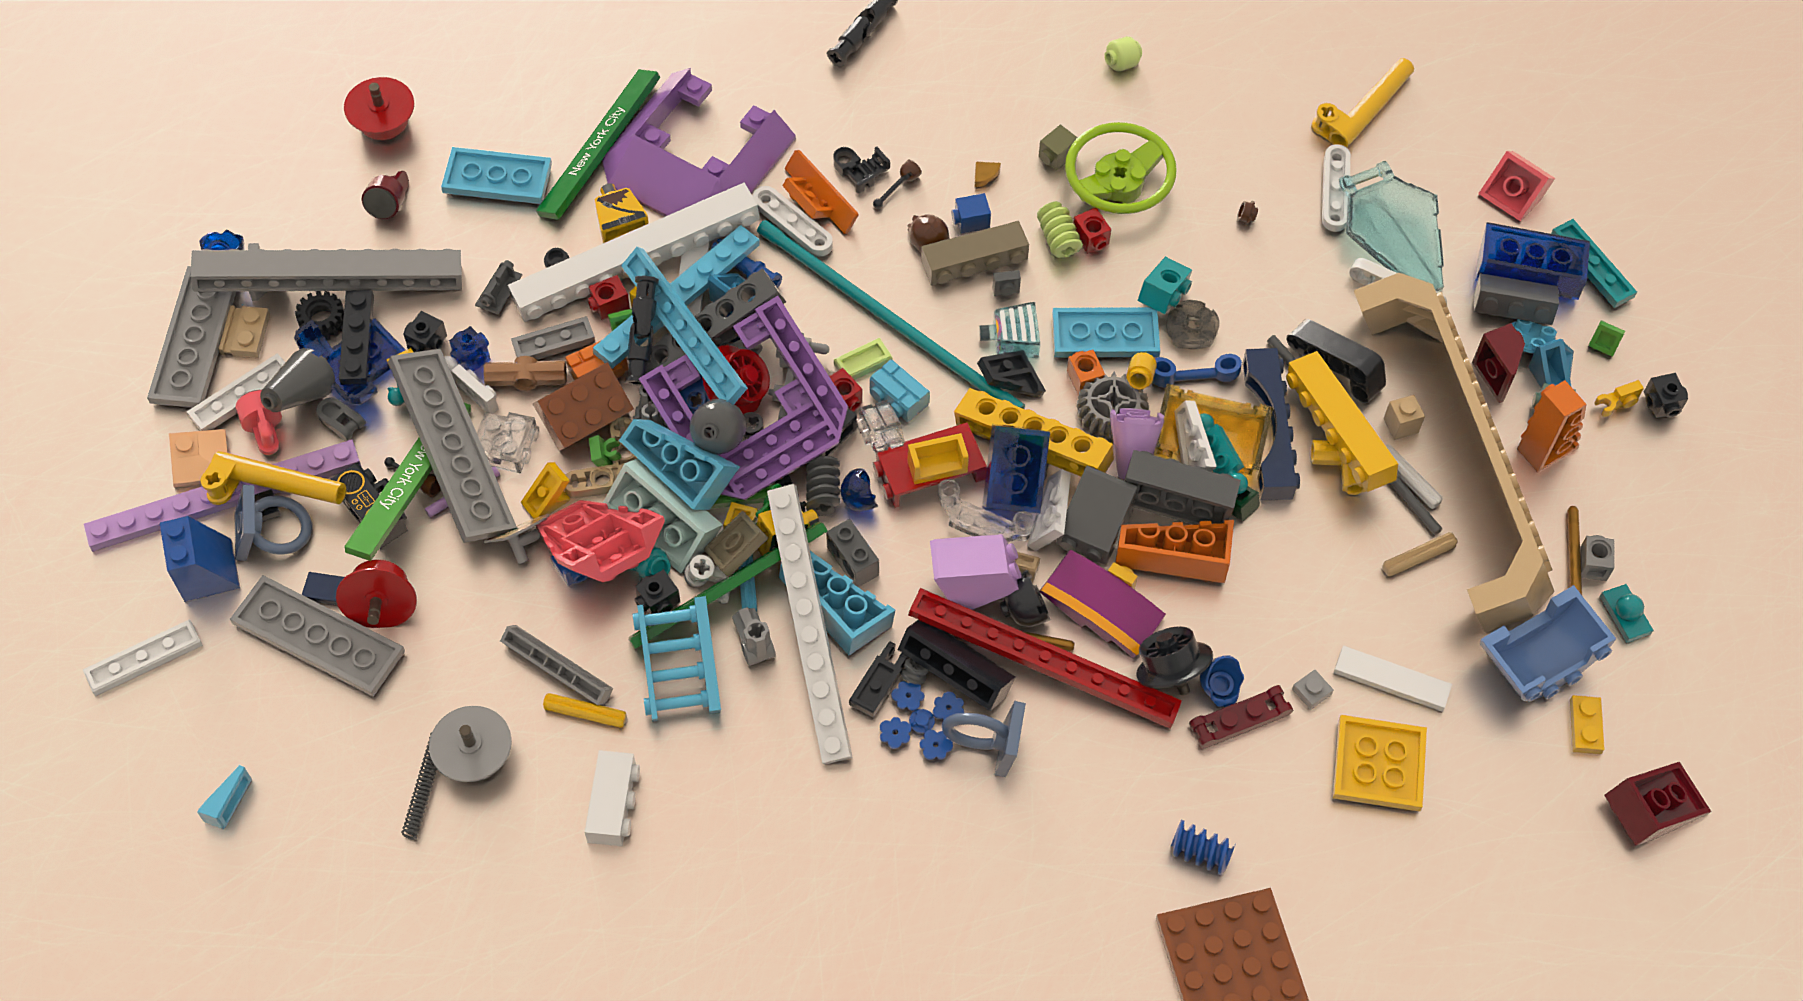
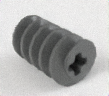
M818 456L806 465V510L813 509L818 516L831 515L835 512L834 508L840 505V498L838 497L840 495V489L838 488L840 486V479L838 478L840 476V470L838 469L840 460L837 458Z

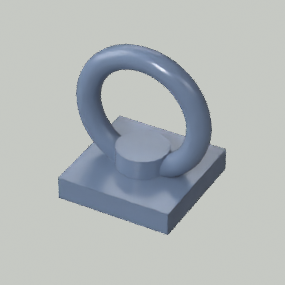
M254 485L242 486L234 512L235 560H247L252 542L261 550L277 555L296 552L306 545L312 534V521L309 513L300 503L284 496H268L255 502ZM269 507L289 509L300 520V534L295 540L284 544L266 540L261 535V511Z
M1014 701L1003 723L982 714H953L943 721L942 731L947 738L959 745L973 749L999 750L994 775L1006 777L1017 757L1026 703ZM957 725H977L994 731L993 738H977L965 735L954 727Z

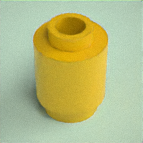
M1141 352L1131 358L1126 378L1134 389H1145L1152 383L1157 367L1156 360L1152 355Z

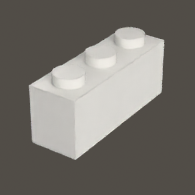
M599 750L585 826L587 843L623 846L624 836L629 837L631 819H627L629 809H634L635 792L632 791L633 782H638L640 775V765L636 764L634 754Z

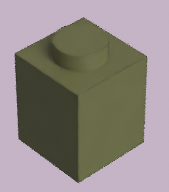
M1060 124L1040 140L1038 156L1043 163L1050 165L1057 171L1065 164L1067 153L1078 137Z

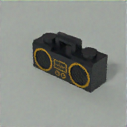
M359 463L353 464L330 479L346 485V494L342 502L359 524L380 495L379 493L382 492L389 482L387 478L377 482L369 468L363 470ZM404 512L379 549L408 531L404 522L407 519Z

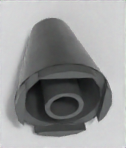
M302 348L294 352L261 390L262 405L272 412H280L326 397L332 393V384L335 383V376L328 361L322 355L317 357L312 353L315 350L310 348Z

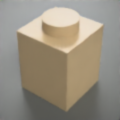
M1415 395L1390 401L1384 415V420L1394 440L1419 433L1425 418Z

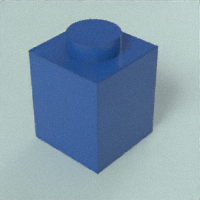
M985 193L955 198V209L951 210L953 224H958L961 234L990 228L991 211Z

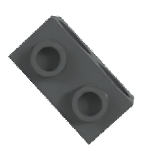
M851 519L826 532L828 550L847 577L853 580L854 585L860 587L879 576V559Z

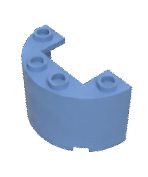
M1573 585L1552 597L1545 611L1510 631L1505 626H1502L1480 640V645L1523 701L1531 702L1542 696L1545 699H1549L1560 691V687L1567 683L1571 686L1583 677L1582 672L1597 660L1601 661L1612 653L1610 647L1615 642L1616 637Z

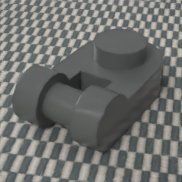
M326 398L317 405L316 412L319 420L335 432L343 441L350 440L353 437L352 433L357 428L361 429L366 424L361 415L336 398ZM346 418L349 422L344 426L341 422Z

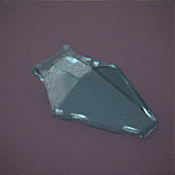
M1386 161L1377 163L1376 167L1353 176L1346 175L1339 178V185L1348 196L1346 234L1385 268L1433 284L1435 291L1443 289L1445 287L1442 275L1444 261L1441 229H1438L1437 215L1439 214L1437 195L1401 180L1394 175ZM1378 176L1384 179L1358 190L1355 186Z

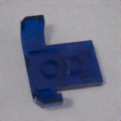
M374 318L372 320L368 382L366 384L341 385L339 369L342 341L331 347L313 320L296 330L294 337L299 350L310 348L315 350L312 353L317 357L322 355L328 361L335 376V383L332 384V387L347 403L361 406L377 395V388L372 382L390 370L387 359L406 350Z

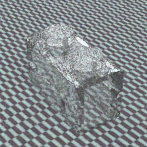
M885 400L875 403V406L870 404L859 408L860 418H856V424L859 433L862 434L865 445L870 444L875 453L886 451L888 447L893 449L904 445L902 426L890 402Z

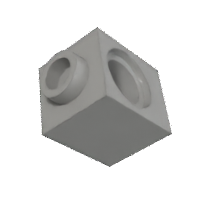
M1601 535L1586 536L1580 546L1581 577L1607 581L1615 568L1614 539L1605 538Z

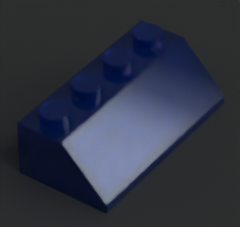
M1487 222L1477 260L1475 281H1478L1481 273L1558 286L1560 297L1579 300L1587 282L1590 241Z

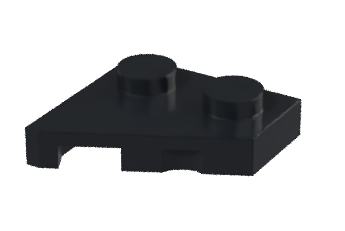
M1024 350L981 357L977 362L988 385L1035 397H1042L1046 391Z

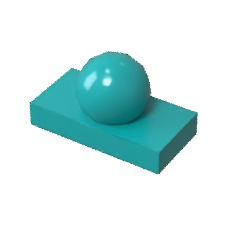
M1627 584L1606 590L1600 594V599L1626 643L1652 634L1654 630L1644 614L1645 606L1643 600L1639 596L1632 594Z

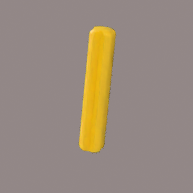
M547 693L543 700L545 710L621 728L625 725L627 719L625 711Z

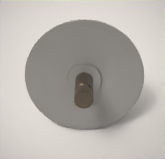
M483 706L461 707L446 714L433 729L429 741L430 756L435 767L444 776L459 782L480 781L497 772L506 762L511 750V732L506 721L492 709Z

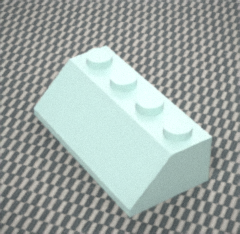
M638 458L624 463L603 501L609 509L619 510V506H627L630 512H639V509L642 508L664 516L665 522L653 548H661L669 557L670 565L680 574L684 573L686 567L695 556L701 555L704 552L703 549L716 537L723 525L707 510H693Z

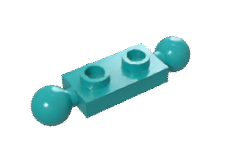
M1200 414L1217 466L1213 472L1229 474L1233 478L1241 480L1237 495L1242 494L1248 487V480L1243 474L1237 473L1244 467L1241 459L1224 429L1215 424L1214 419L1209 414Z

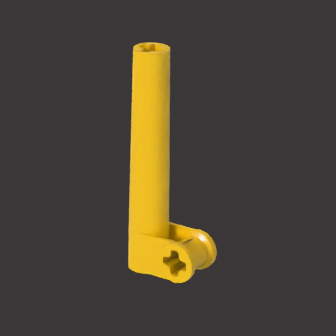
M1406 58L1399 59L1348 114H1345L1331 103L1319 105L1316 111L1317 117L1311 123L1313 131L1333 145L1339 144L1347 148L1411 76L1415 69L1412 62Z
M222 451L214 454L211 463L200 479L202 487L207 490V499L214 505H222L228 502L240 481L334 504H341L346 494V485L344 483Z

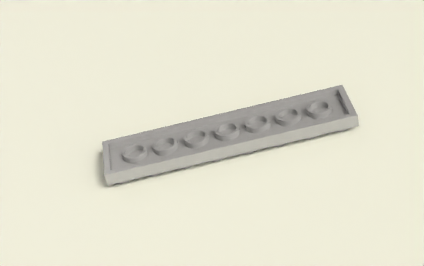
M441 349L390 356L388 363L463 543L496 537L517 528Z

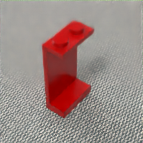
M968 422L876 450V462H873L877 478L881 477L884 482L882 484L886 500L891 499L894 509L900 507V496L969 474H972L975 483L986 480L987 465ZM961 433L969 457L968 472L914 484L908 464V445Z

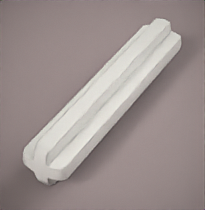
M1386 445L1398 462L1397 475L1431 509L1439 506L1443 500L1442 496L1391 445Z

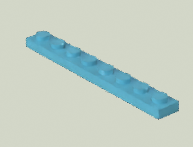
M740 225L672 281L670 285L684 304L688 306L708 289L709 275L726 274L760 246V239ZM655 314L651 321L654 330L653 334L664 326L658 315ZM632 315L593 347V354L604 363L608 362L612 369L627 357L630 327L634 323ZM634 336L635 343L639 346L648 339H638Z
M636 247L621 267L636 287V276H651L659 279V284L655 287L654 300L657 301L656 314L716 396L734 405L748 389L646 251Z

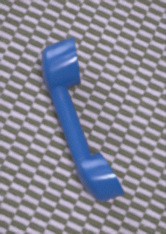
M1224 354L1217 358L1214 368L1176 371V366L1171 360L1157 357L1155 358L1157 367L1152 382L1158 387L1163 388L1172 386L1176 381L1209 378L1230 382L1239 376L1242 360L1235 354Z

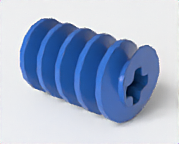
M1181 819L1171 844L1173 856L1178 857L1184 851V861L1188 862L1193 856H1196V865L1200 866L1204 860H1207V870L1211 871L1215 865H1218V874L1222 875L1227 869L1236 843L1232 848H1229V838L1225 837L1219 844L1218 834L1216 833L1207 839V829L1204 828L1197 835L1196 825L1194 824L1187 830H1184L1185 821Z

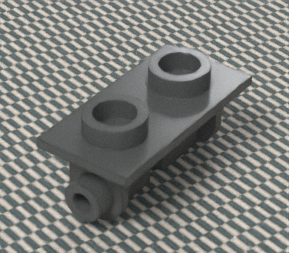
M505 260L499 264V267L475 303L476 307L495 314L500 313L511 295L508 285L520 280L522 277V273L514 271V264L511 261Z

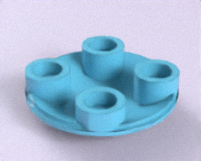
M1519 319L1512 323L1516 331H1519L1524 338V352L1534 354L1537 346L1556 340L1557 331L1553 327L1542 326L1538 323Z

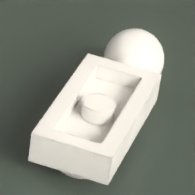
M444 357L459 389L490 416L499 410L496 402L497 394L489 385H482L477 375L470 369L466 371L458 364L454 357Z

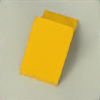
M547 462L520 503L533 519L551 514L569 502L570 498L564 492V489L570 480L555 462Z

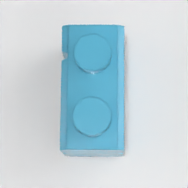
M889 360L870 377L871 396L876 401H883L887 404L890 412L896 418L902 417L906 422H910L918 412H921L930 403V391L893 360Z

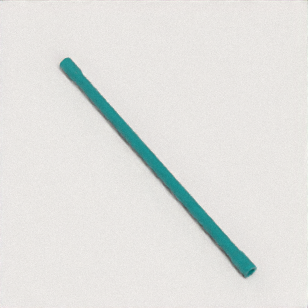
M764 220L759 224L757 233L774 245H778L977 389L988 393L994 398L1007 400L1013 405L1025 409L1024 403L999 387L988 385L981 374L788 238L770 222Z

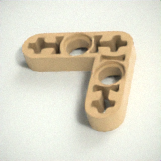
M621 416L610 424L611 438H615L620 443V446L614 447L613 451L617 450L620 452V450L626 448L619 441L621 438L619 430L620 427H625L626 431L632 422L628 417ZM632 454L627 458L621 457L612 465L570 471L565 474L570 482L564 491L571 498L607 494L624 463L637 459V457ZM601 475H606L610 478L609 482L605 485H598L595 483V480ZM586 478L590 479L591 486H587ZM573 481H578L577 488H573Z

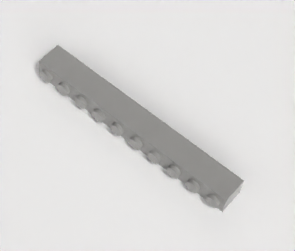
M449 248L443 250H192L190 277L193 292L462 290L461 250Z

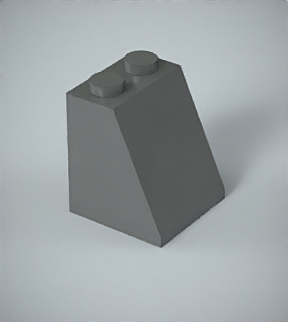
M1086 466L1067 509L1064 535L1057 538L1056 544L1066 551L1073 550L1094 563L1100 562L1107 565L1118 543L1121 525H1127L1133 513L1138 487Z

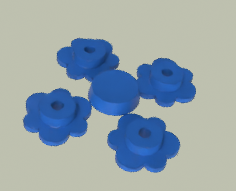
M905 681L900 682L898 688L892 691L891 697L897 702L899 709L907 707L914 712L910 715L909 723L906 721L901 722L898 717H893L891 721L885 720L881 722L880 731L882 733L880 740L884 743L888 742L890 748L897 749L902 743L906 744L909 742L910 736L908 734L912 728L914 732L924 734V739L920 741L919 746L923 749V755L926 759L933 760L936 757L940 760L944 759L946 753L953 749V742L944 735L943 731L937 733L935 730H932L935 718H943L944 721L950 715L964 713L962 708L964 701L961 698H956L953 692H945L942 697L935 698V707L932 714L926 709H918L920 701H923L925 698L924 693L921 691V685Z

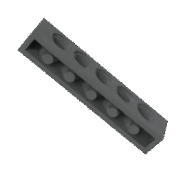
M762 268L760 271L749 275L747 280L737 287L729 289L723 297L708 304L703 311L694 317L704 330L711 326L710 330L706 333L714 344L720 347L728 344L738 336L733 326L756 313V308L776 296H779L783 304L786 303V300ZM752 296H755L753 300L748 302ZM733 311L730 316L726 317L729 312ZM671 333L664 335L659 342L652 346L651 362L648 363L647 373L660 365L665 367L686 354ZM665 357H668L667 360L662 363V360Z

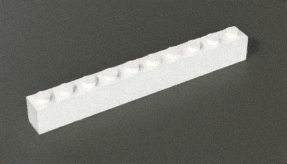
M739 184L509 284L508 287L512 299L524 322L537 319L542 314L562 308L579 298L587 297L590 295L588 286L618 275L620 280L630 278L621 265L636 247L644 249L655 265L658 266L668 259L679 257L691 249L704 246L716 238L727 236L740 225L743 227L752 225L755 221L760 220L758 205L746 184Z

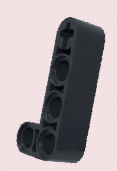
M1305 319L1287 335V343L1294 351L1303 356L1317 351L1332 371L1350 380L1351 393L1361 403H1368L1386 386L1385 364L1381 356L1375 351L1310 319Z

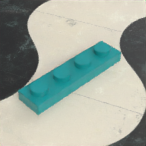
M1574 219L1553 228L1550 235L1614 308L1635 298L1637 294L1636 289Z

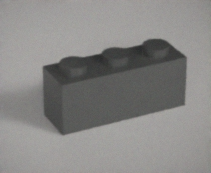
M1481 273L1474 292V312L1553 325L1559 306L1558 286Z

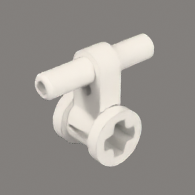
M705 555L695 556L684 571L686 582L693 587L703 586L707 581L718 583L727 577ZM696 567L700 568V573H702V575L698 574L699 570L696 569ZM730 591L718 598L717 601L721 604L728 603Z

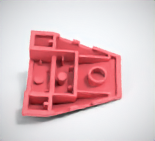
M579 500L550 515L535 526L560 565L604 583L615 579L618 574L627 569L637 567L640 562L649 558L665 520L664 516L648 509L641 508L639 512H630L627 506H619V510L609 509L606 503Z

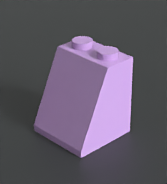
M1002 534L944 538L930 541L934 580L948 600L973 610L1008 596L1019 589L1017 579L1021 578V572L1015 562V559H1018V553L1013 543L1008 544Z

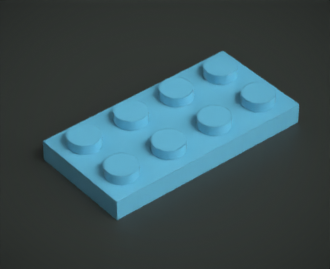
M452 147L441 185L442 193L541 204L544 199L552 160L550 157Z
M1151 307L1053 308L1054 357H1069L1076 352H1086L1092 349L1097 357H1133L1141 352L1148 353L1153 357L1160 356L1157 310Z

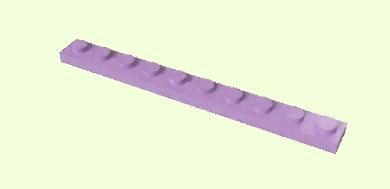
M352 439L272 464L322 478L339 474L355 463H359L361 466ZM240 481L231 499L222 505L210 503L207 499V490L199 487L84 523L89 547L93 552L161 530L160 522L185 516L197 519L235 507L242 486L254 484ZM254 485V495L271 488ZM272 489L274 494L282 492L279 490Z

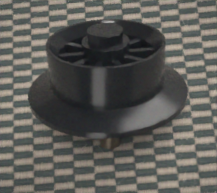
M1176 626L1160 630L1147 637L1141 643L1139 653L1143 662L1137 669L1136 677L1138 682L1145 687L1168 688L1177 685L1179 694L1186 695L1190 692L1187 681L1197 677L1209 667L1213 660V651L1209 645L1197 642L1190 628Z

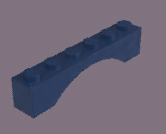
M1277 348L1246 349L1242 362L1245 386L1263 404L1270 419L1273 437L1271 450L1261 463L1257 476L1260 501L1293 500L1296 489L1300 488V475L1295 473L1294 469L1297 463V453L1291 447L1294 434L1293 427L1288 426L1290 405L1285 403L1284 398L1287 395V383L1282 381L1281 377L1284 371V362L1282 358H1279Z

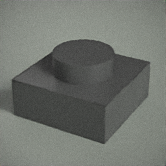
M1019 270L993 273L992 289L994 296H1010L1020 293L1021 276Z

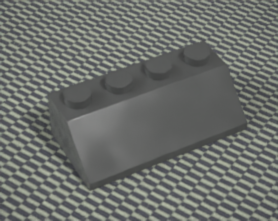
M1133 450L1124 481L1138 487L1134 508L1193 525H1198L1200 521H1211V524L1224 523V520H1229L1235 506L1241 481L1229 474L1214 473L1200 466H1189L1175 459H1165L1154 456L1147 451Z

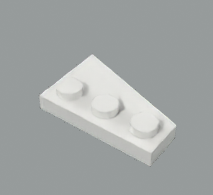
M1185 400L1174 411L1181 463L1189 466H1200L1207 471H1212L1217 466L1196 402Z
M1063 469L1048 477L1027 544L1028 547L1035 551L1045 545H1049L1052 541L1064 535L1071 473Z

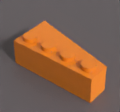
M1565 380L1556 386L1551 384L1541 392L1542 397L1534 407L1535 412L1528 420L1527 429L1522 433V439L1517 448L1537 472L1575 451L1580 445L1577 442L1581 439V434L1578 431L1583 428L1581 421L1585 417L1587 404Z
M1224 520V523L1211 524V521H1200L1198 525H1183V522H1172L1170 526H1159L1157 523L1121 525L1115 563L1130 569L1225 583L1230 566L1234 520Z

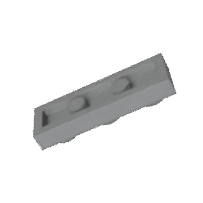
M587 316L511 338L516 357L530 356L537 360L596 343Z

